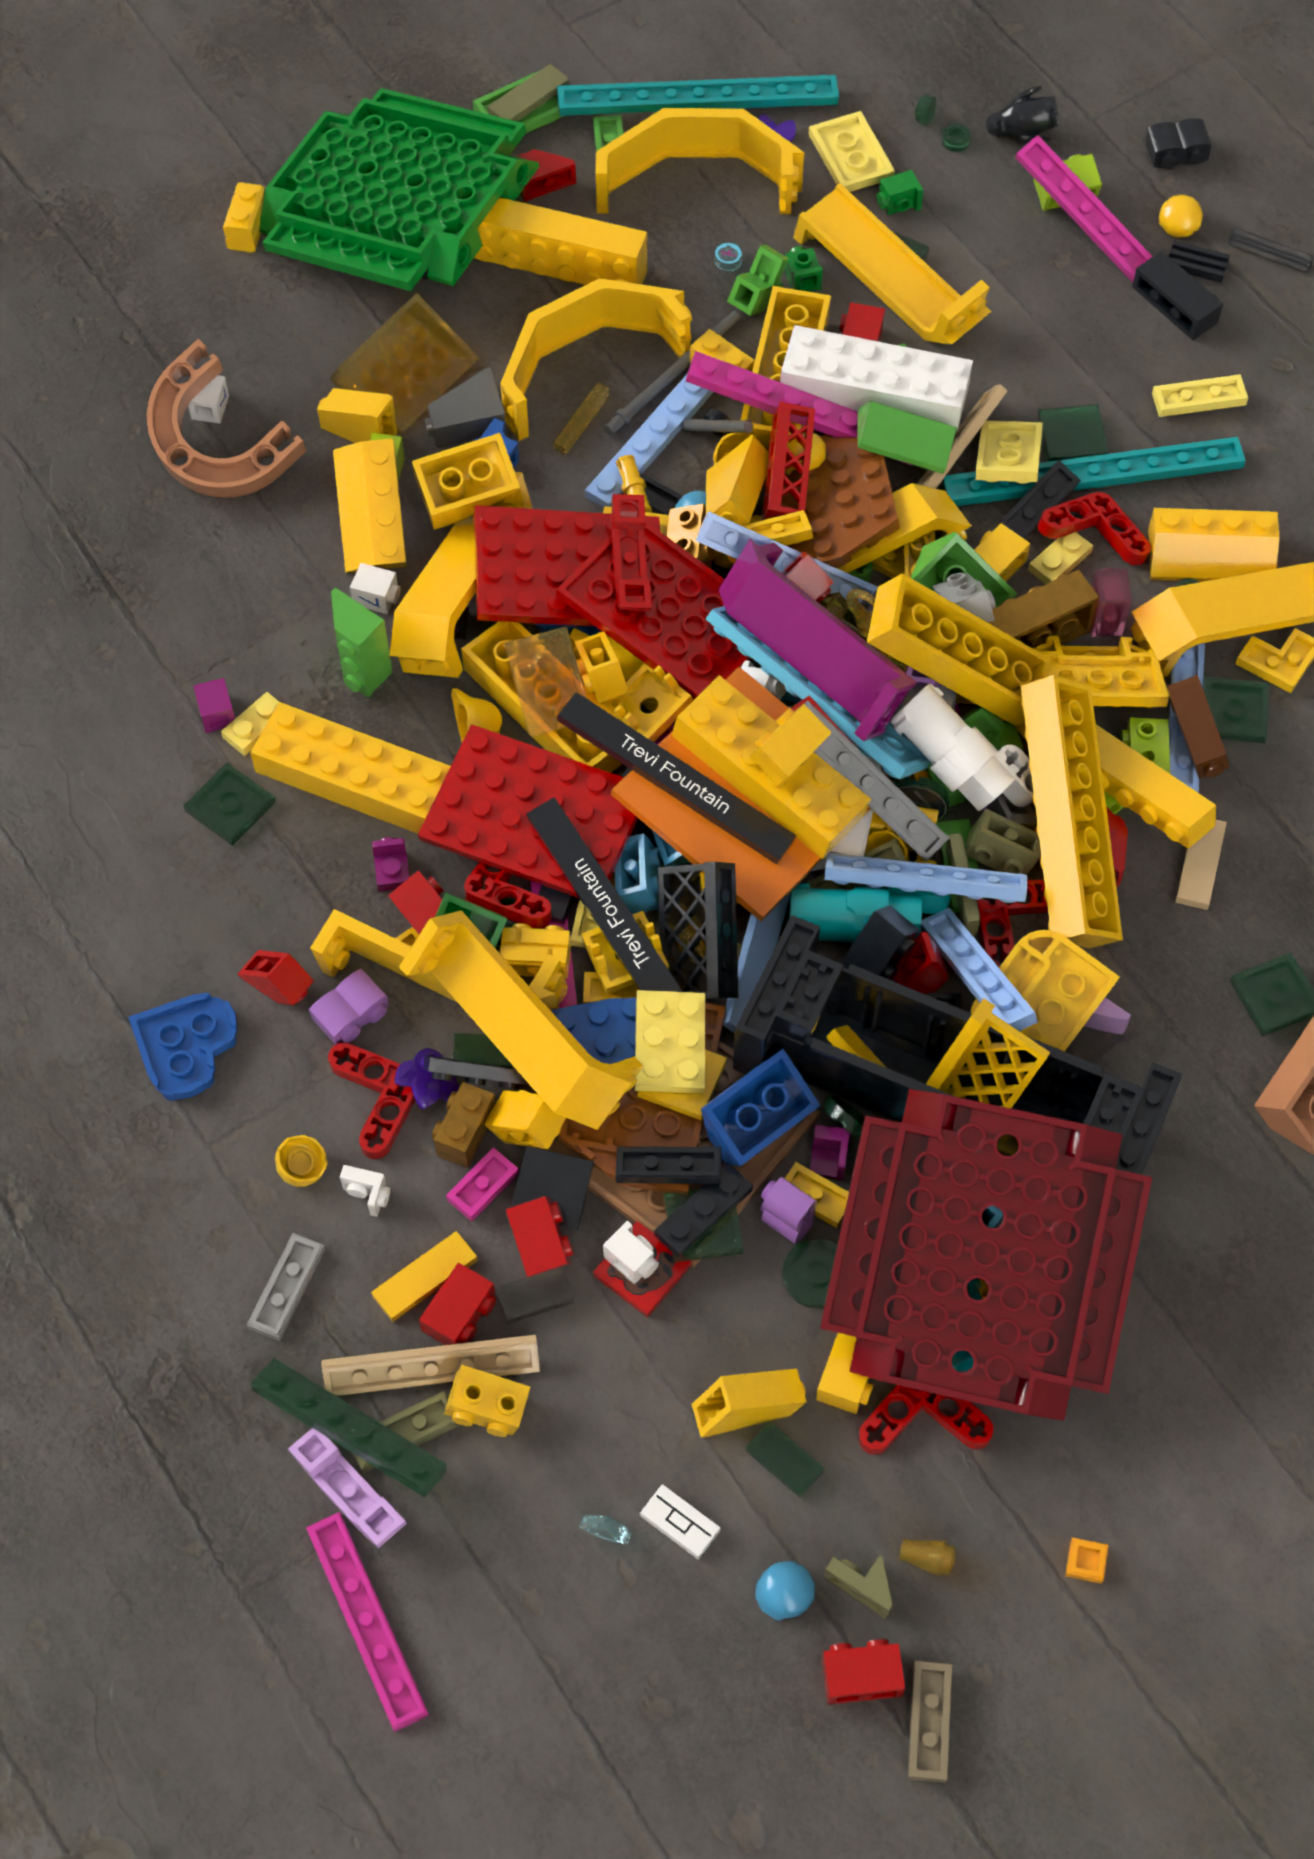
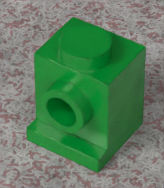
M908 170L880 180L879 193L876 195L879 208L885 210L887 215L904 212L913 207L916 211H919L922 208L924 190L913 171Z
M796 246L789 253H785V256L789 259L784 271L791 289L807 292L821 290L823 269L818 263L813 248L805 249L803 246ZM811 277L810 279L800 281L801 278Z

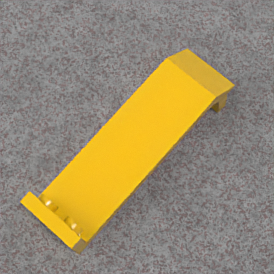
M841 183L836 185L835 190L808 211H803L799 214L793 238L800 245L808 239L813 240L816 238L924 341L952 345L992 312L985 306L987 304L986 296L990 287L983 280H980L962 296L959 295Z
M515 472L520 490L491 506L533 508L522 472ZM474 515L455 523L394 611L389 656L398 657L404 673L458 678L463 671L454 642V630L458 618L476 593Z
M911 483L893 492L900 529L889 536L883 537L879 543L870 549L867 546L863 547L851 555L852 561L844 566L837 567V569L849 573L934 530L940 538L956 532L965 541L967 540L965 529L971 527V524L946 491Z
M1314 562L1168 588L1131 612L1136 620L1130 629L1133 638L1140 648L1147 652L1152 649L1159 661L1163 677H1168L1181 655L1198 644L1314 622Z
M333 910L310 947L322 972L333 978L339 969L343 970L350 958V951H353L457 1002L431 971L426 974L418 973L406 976L399 968V965L412 946L338 910ZM548 954L529 987L550 1010L559 1008L558 1004L563 1001L568 986L560 959Z
M462 910L430 918L399 965V968L406 976L418 973L426 974L431 971L550 1109L558 1115L598 1130L605 1119L620 1106L619 1100L624 1093L632 1089L637 1083L635 1077L641 1071L643 1065L635 1056L613 1064H606L593 1058Z

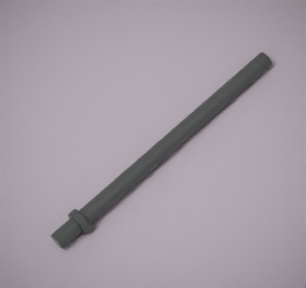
M733 310L712 331L722 337L741 320L740 314ZM690 350L623 410L618 409L614 413V418L604 426L606 433L613 435L621 427L629 425L631 418L690 366Z

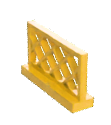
M983 998L926 1085L966 1099V1095H978L979 1101L990 1104L987 1095L1000 1094L1004 1105L1001 1107L1011 1109L1050 1052L991 1013L995 1005ZM989 1027L1002 1034L1005 1042L991 1043L987 1031ZM1017 1050H1026L1035 1056L1037 1060L1032 1063H1021ZM1008 1051L1012 1064H999L995 1052ZM986 1052L990 1065H976L973 1053ZM1015 1072L1019 1084L1006 1085L1002 1073ZM993 1073L996 1085L983 1086L980 1074ZM971 1074L974 1086L961 1087L958 1075Z

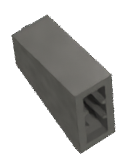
M491 367L483 369L428 405L429 418L424 419L428 437H434L436 447L480 438L494 418L505 422L506 432L505 412Z

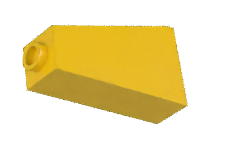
M753 434L706 471V514L707 511H710L741 526L750 522L766 478L769 451Z

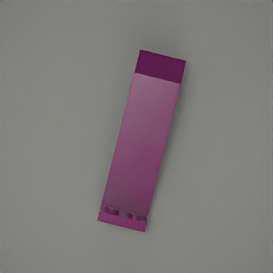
M749 539L719 588L727 613L858 719L860 725L854 734L862 741H867L884 734L889 721L917 682L773 566L783 552V549L775 543L759 546Z

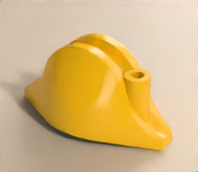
M452 688L451 697L461 743L471 724L498 734L500 733L502 715L495 705L486 700L471 697L459 689Z

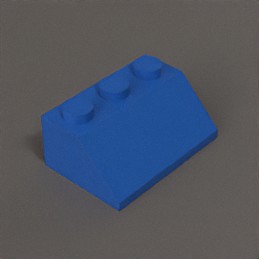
M780 1049L703 1106L701 1112L707 1136L714 1147H722V1159L725 1164L742 1166L821 1105L785 1050Z

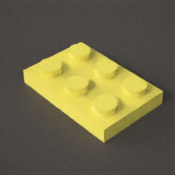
M861 111L809 126V136L836 185L841 183L849 192L879 184L881 179L895 175L893 166Z
M985 421L981 427L976 480H985L986 482L1015 481L1021 484L1037 482L1043 422Z
M637 990L635 1057L643 1065V1068L635 1077L637 1079L635 1091L704 1093L705 993Z

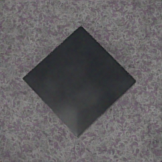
M526 1146L512 1207L544 1196L550 1197L552 1203L558 1202L562 1212L563 1221L559 1222V1226L579 1230L594 1161Z

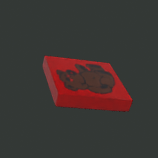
M636 1221L632 1226L633 1235L635 1237L641 1235L652 1245L654 1259L659 1262L656 1270L648 1278L644 1279L641 1277L636 1284H633L604 1258L593 1271V1277L648 1318L689 1270L692 1262L683 1255L678 1259L654 1236L653 1232Z

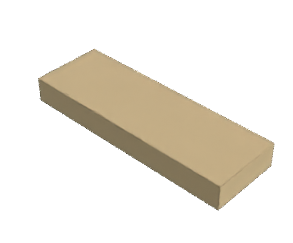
M1216 820L1215 827L1192 847L1187 848L1175 903L1208 910L1227 822Z

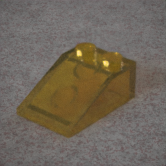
M567 626L504 643L503 648L529 736L533 737L566 728V726L557 721L558 714L576 692L586 698Z

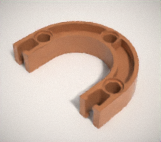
M197 339L163 371L153 387L147 408V427L151 442L166 470L182 485L197 493L222 498L239 497L254 493L274 482L307 451L305 444L296 435L293 438L294 442L281 452L277 451L276 448L285 438L289 440L292 437L290 427L282 420L254 447L241 455L221 459L208 457L194 450L183 437L182 423L184 413L192 399L223 371L219 358L214 353L209 356L206 350L207 347ZM208 356L210 357V360L199 369H193L202 357L204 359ZM190 376L186 383H177L180 377ZM265 457L274 458L270 465L264 466L260 464L261 460ZM178 458H188L185 464L180 466L174 465Z

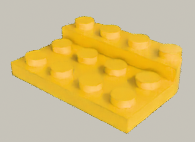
M1049 636L1045 644L1032 648L1051 659L1048 676L1055 675L1090 685L1093 706L1167 707L1169 695L1159 661L1152 649L1147 652L1138 646L1132 645L1133 638L1120 637L1119 646H1061L1059 636Z
M1038 930L1024 936L999 967L1036 1014L1038 1023L1020 1032L1025 1036L1064 1052L1120 978V976L1065 936L1050 930ZM975 999L971 1007L970 1013L972 1014L980 1004L977 999Z

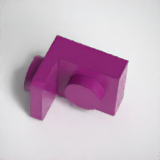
M386 837L380 841L372 842L378 892L394 890L410 878L404 838Z

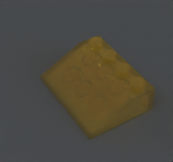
M416 293L346 359L329 379L339 389L382 393L393 396L397 432L401 435L428 409V405L437 400L479 357Z

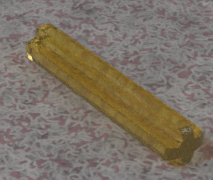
M597 383L554 440V449L561 454L569 452L610 396L608 386Z

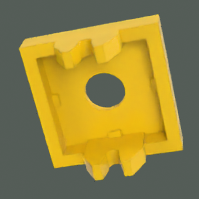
M644 663L626 681L629 693L621 695L616 700L607 701L604 705L620 721L654 742L677 719V716L693 702V698L678 685L670 673L666 675L660 665L653 670ZM653 698L658 701V708L654 712L646 714L641 711L640 706L644 700Z
M644 911L632 914L669 970L668 962L662 952L660 937L658 934L655 935L653 923L648 922ZM599 927L581 933L583 944L606 994L635 984L623 964L616 959L614 950Z

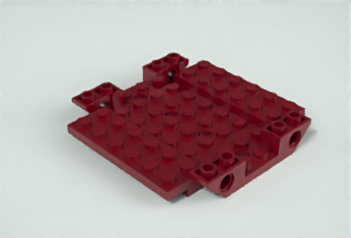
M909 1089L902 1123L865 1115L820 1329L856 1337L849 1372L887 1383L1060 1421L1065 1419L1071 1386L1109 1394L1152 1177L1116 1169L1123 1134L1067 1120ZM1011 1135L1017 1139L1019 1148L1014 1155L1004 1156L997 1150V1142L1002 1136ZM988 1207H998L1003 1212L1004 1220L997 1228H989L982 1221V1214ZM980 1278L988 1284L989 1292L984 1299L974 1300L968 1295L967 1286L972 1279ZM958 1351H967L973 1357V1367L967 1372H959L952 1365V1357Z

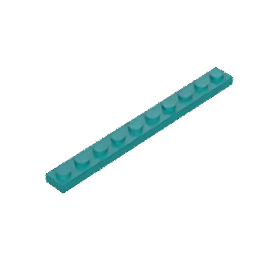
M836 75L557 86L560 116L658 112L663 108L737 109L836 105L839 101Z
M1238 437L1060 460L1081 479V482L1073 491L1244 468L1246 462ZM1057 461L1039 463L1037 482ZM976 472L945 475L942 479L943 491L948 493L956 506L1023 498L1037 482L1024 484L1015 481L986 482L985 480H976Z

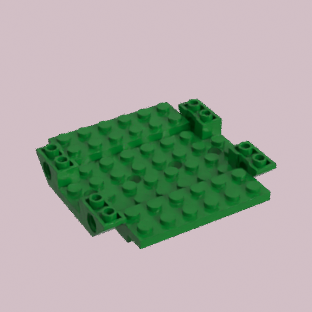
M380 88L371 100L363 98L351 114L325 111L265 189L260 219V233L268 235L262 242L265 251L412 291L427 269L429 280L454 286L483 246L478 227L500 197L515 201L539 168V162L510 155L527 132L525 124Z

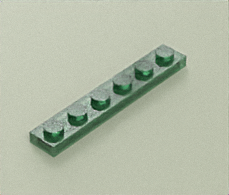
M275 1358L251 1382L252 1391L424 1498L447 1472V1464Z

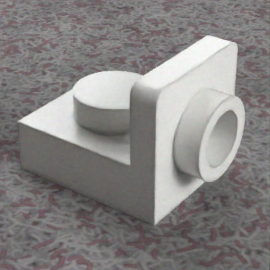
M343 1165L340 1175L343 1190L357 1198L370 1196L367 1204L370 1215L378 1217L380 1208L387 1206L390 1196V1187H387L384 1174Z

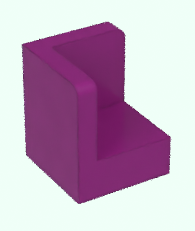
M224 678L194 686L206 733L224 729L235 720Z
M815 1125L810 1164L811 1171L827 1179H844L850 1129Z

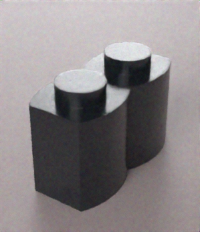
M1191 118L1177 123L1162 122L1154 124L1147 129L1145 142L1153 167L1171 168L1180 163L1199 164L1209 159L1212 145L1203 119Z

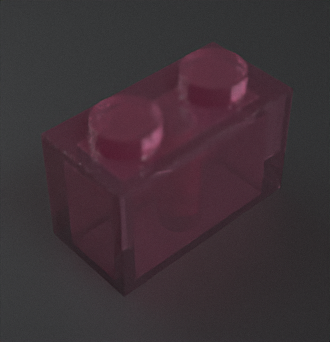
M1105 568L1103 570H1095L1092 588L1099 596L1091 628V637L1123 635L1132 601L1127 569Z

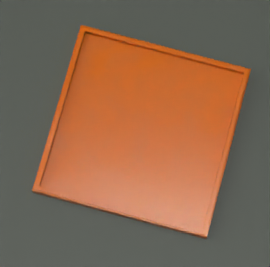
M740 667L726 679L729 684L775 721L789 708ZM672 732L658 744V746L775 821L672 736ZM633 770L611 791V795L693 865L704 864V862L735 863L736 901L761 922L822 860L795 838L793 844L776 865ZM868 806V808H867V810H866L864 816H865V815L869 812V810L871 809L869 806Z

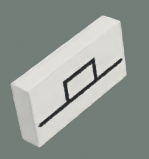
M663 1484L640 1512V1516L698 1560L721 1530V1527Z

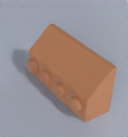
M1314 1016L1254 1105L1271 1130L1314 1155Z

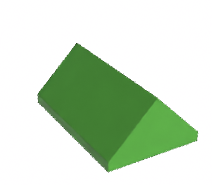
M873 401L859 407L857 412L858 448L944 474L957 427Z
M956 532L923 546L911 579L934 591L932 586L947 581L949 576L956 573H968L976 581H980L985 590L991 591L996 607H999L1005 600L1014 598L1018 594Z

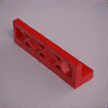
M781 401L776 408L772 418L761 521L802 510L805 512L815 408ZM791 414L807 417L806 425L798 430L790 421ZM794 439L804 448L803 452L796 457L787 447V444ZM791 466L801 475V479L793 484L784 474L785 470ZM791 493L798 502V508L793 509L781 506L782 497Z

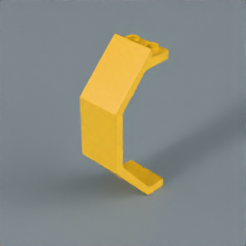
M663 108L596 151L597 214H608L609 195L613 190L661 160L670 157L739 158L778 185L780 214H791L792 203H797V193H802L804 152L745 109Z
M599 278L529 313L500 383L506 425L518 441L529 437L527 398L524 395L540 359L603 327L656 333L666 341L679 359L690 350V341L692 340L690 323L692 315L688 307L684 305V291Z

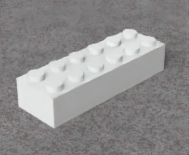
M794 325L781 370L780 383L852 410L858 411L859 407L873 401L957 427L956 430L958 431L969 387L973 360Z

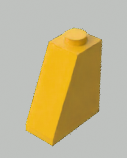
M333 388L328 396L322 398L319 402L317 413L319 415L320 427L353 443L370 441L372 432L394 436L398 434L393 396Z
M796 1368L721 1376L692 1403L700 1436L703 1438L791 1416L807 1401L805 1398V1387L800 1381Z

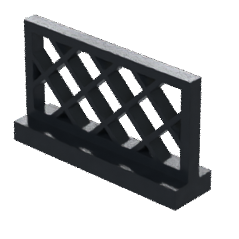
M704 862V864L658 867L659 937L662 952L669 965V972L673 978L678 974L685 982L681 988L683 992H689L691 989L693 993H705V999L739 998L735 863ZM704 871L705 887L700 891L693 882L699 873ZM669 874H676L683 882L675 894L670 889ZM688 889L696 897L689 909L680 901ZM701 905L705 907L706 921L703 925L694 917ZM675 906L683 915L676 927L670 921V913ZM688 923L697 931L690 942L681 934ZM702 938L706 941V955L703 959L695 950ZM676 940L684 948L677 960L671 955V946ZM689 956L698 965L691 976L682 968ZM703 972L707 975V992H703L696 984V981Z

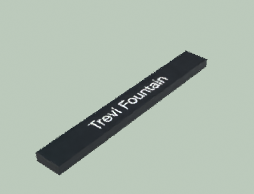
M576 692L558 714V722L776 865L795 841V834Z
M555 797L526 813L527 819L638 989L645 991L683 992Z

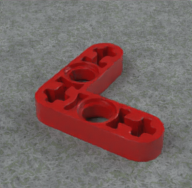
M1094 492L1044 510L1038 522L1040 533L1051 539L1061 538L1095 526L1119 556L1130 565H1142L1151 551V545L1114 499L1103 492ZM1070 512L1079 513L1083 519L1072 516ZM1111 525L1121 527L1124 532L1114 530Z
M479 862L464 883L465 899L467 901L499 913L508 920L529 925L532 929H542L551 923L552 911L549 900L506 883L511 877V873L503 870L490 872L487 870L490 867L489 865ZM506 897L517 900L512 905H502L500 903V900Z
M1044 879L1027 880V894L1030 896L1031 901L1025 905L1018 902L1005 905V902L999 899L995 901L994 905H990L988 900L976 899L981 919L978 928L980 944L992 960H994L997 954V946L1002 945L999 951L1000 957L1003 960L1007 958L1015 947L1009 915L1048 913V906L1044 897ZM1038 897H1042L1040 902L1038 903ZM989 923L999 924L1003 928V935L999 937L990 935L987 932L986 925ZM994 960V963H995V964L998 966V968H999V967H1000L999 962L996 961V960Z
M338 1043L330 1049L328 1054V1061L332 1072L339 1077L381 1093L359 1136L362 1153L370 1159H381L390 1151L416 1101L412 1088L405 1087L401 1093L402 1100L397 1098L400 1088L399 1085L395 1084V1074L400 1063L350 1043ZM346 1054L349 1055L352 1063L345 1061L342 1065H339L337 1058H344ZM355 1064L359 1065L358 1072H356ZM372 1065H378L384 1069L382 1076L377 1079L366 1077L365 1071ZM387 1106H395L400 1111L397 1118L393 1120H385L380 1114L383 1108ZM379 1125L381 1128H383L380 1134L382 1145L375 1144L374 1147L371 1148L368 1139L374 1140L379 1133Z
M897 1385L862 1424L858 1441L863 1451L868 1454H882L921 1410H924L965 1446L971 1449L978 1450L986 1447L992 1439L994 1427L992 1421L969 1401L937 1394L933 1404H930L928 1402L931 1397L929 1392L916 1391L913 1388ZM946 1399L953 1400L958 1405L959 1411L954 1416H945L939 1410V1403ZM894 1402L905 1404L908 1409L907 1416L903 1419L891 1417L888 1412L890 1404ZM964 1412L969 1414L966 1422L972 1427H977L979 1424L984 1427L982 1432L984 1437L980 1435L975 1436V1438L969 1435L971 1428L964 1421L961 1427L956 1425L961 1421ZM882 1421H884L888 1426L882 1432V1443L877 1440L873 1443L868 1442L869 1433L867 1431L875 1433L881 1427Z

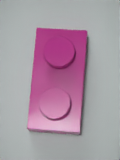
M493 1147L446 1195V1199L472 1222L519 1175V1168Z

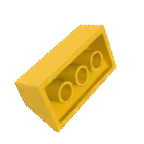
M393 438L361 441L334 449L333 456L345 572H357L361 563L382 569L407 567Z
M1178 508L1153 509L1148 528L1149 543L1151 545L1149 553L1150 580L1204 582L1277 568L1280 538L1278 512Z

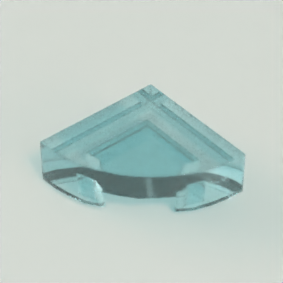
M583 1515L579 1524L580 1529L592 1535L621 1544H628L632 1533L628 1528L609 1516Z

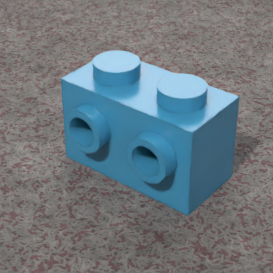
M644 833L629 837L615 867L616 891L631 914L659 909L658 867L663 866L664 862L659 852V847H655Z

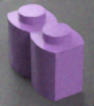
M359 969L345 978L334 990L317 1000L310 1007L309 1012L312 1020L336 1045L338 1043L354 1041L359 1036L362 1026L369 1022L375 1023L386 1014V1008L389 1006L385 993L362 969Z
M780 1177L777 1182L771 1180L761 1194V1198L764 1199L760 1207V1211L763 1212L761 1220L792 1243L798 1245L814 1223L817 1201L783 1177Z

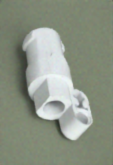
M932 684L926 685L891 718V723L894 725L899 735L904 733L932 764L930 769L950 791L954 792L958 789L978 811L994 801L1001 793L1018 807H1026L1033 802L1034 791L1028 756L1020 748L1012 744L1005 745L1000 750H997L975 726L970 728L941 697L944 694L939 688L934 687Z

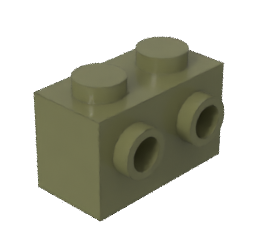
M988 809L984 810L970 829L965 845L967 857L999 872L1027 875L1039 860L1041 853L1037 832Z

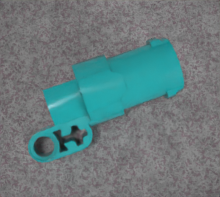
M800 884L791 891L789 919L793 915L820 926L819 941L851 942V945H853L875 910L890 905L920 930L922 913L936 914L947 909L951 894L941 896L931 891L916 890L906 892L895 887L883 886L881 888H872L862 885H854V890L810 888V884Z

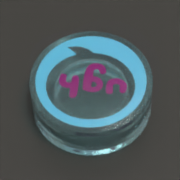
M724 242L715 248L714 263L719 269L733 271L742 265L743 251L738 244Z

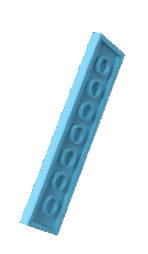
M725 606L714 608L710 611L706 620L714 626L717 634L729 638L738 646L737 649L740 653L758 662L763 672L781 681L791 695L800 697L802 700L810 695L838 728L858 745V750L865 756L874 758L880 763L886 774L900 780L928 768L931 762L904 733L899 735L894 729V725L890 722L886 726L884 734L867 741H862L854 734L860 725L858 719L727 613Z

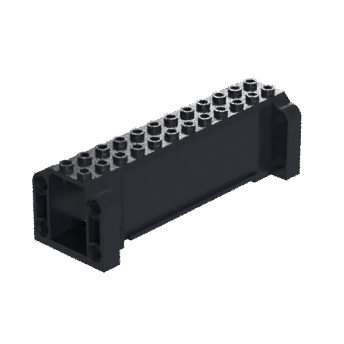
M791 915L735 1027L733 1070L746 1075L778 1050L784 1049L806 1083L901 1123L909 1089L953 1096L926 1085V1083L972 1013L852 964L849 965L848 969H845L843 964L817 954L820 926ZM848 1025L885 1067L833 1046L828 1041L827 1035L834 1028ZM989 1027L987 1031L991 1043L1005 1042L1002 1034ZM1030 1038L1048 1050L1050 1054L1011 1109L1090 1125L1123 1134L1116 1169L1142 1175L1183 1074L1153 1062L1141 1087L1107 1072L1102 1074L1103 1067ZM1017 1050L1021 1063H1032L1037 1060L1035 1056L1026 1050ZM1008 1051L995 1052L999 1064H1012ZM986 1052L973 1053L976 1065H990ZM1015 1072L1002 1073L1006 1085L1019 1084ZM993 1073L980 1074L983 1086L996 1085ZM971 1074L958 1075L961 1087L974 1086ZM1000 1094L987 1095L991 1105L1004 1106ZM978 1095L965 1096L968 1100L980 1102ZM1011 1135L1002 1136L997 1142V1150L1004 1156L1014 1155L1019 1148L1017 1139Z

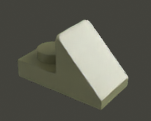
M882 1555L878 1556L865 1577L860 1574V1568L847 1559L839 1561L833 1557L825 1569L824 1579L884 1619H887L893 1604Z

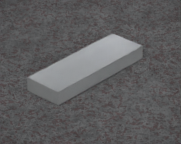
M292 1233L247 1323L249 1330L280 1342L325 1251L323 1244Z

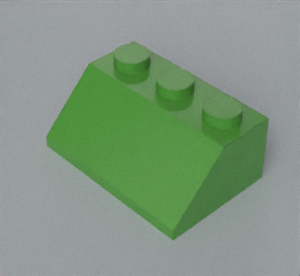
M335 587L331 591L334 629L344 677L343 681L353 692L359 691L369 698L393 673L385 621Z

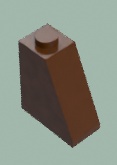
M1198 675L1167 686L1175 720L1198 778L1215 777L1225 769L1230 768L1227 753Z

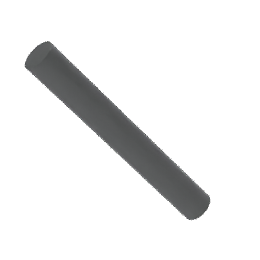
M685 419L682 427L685 431L750 433L753 430V423L749 420Z

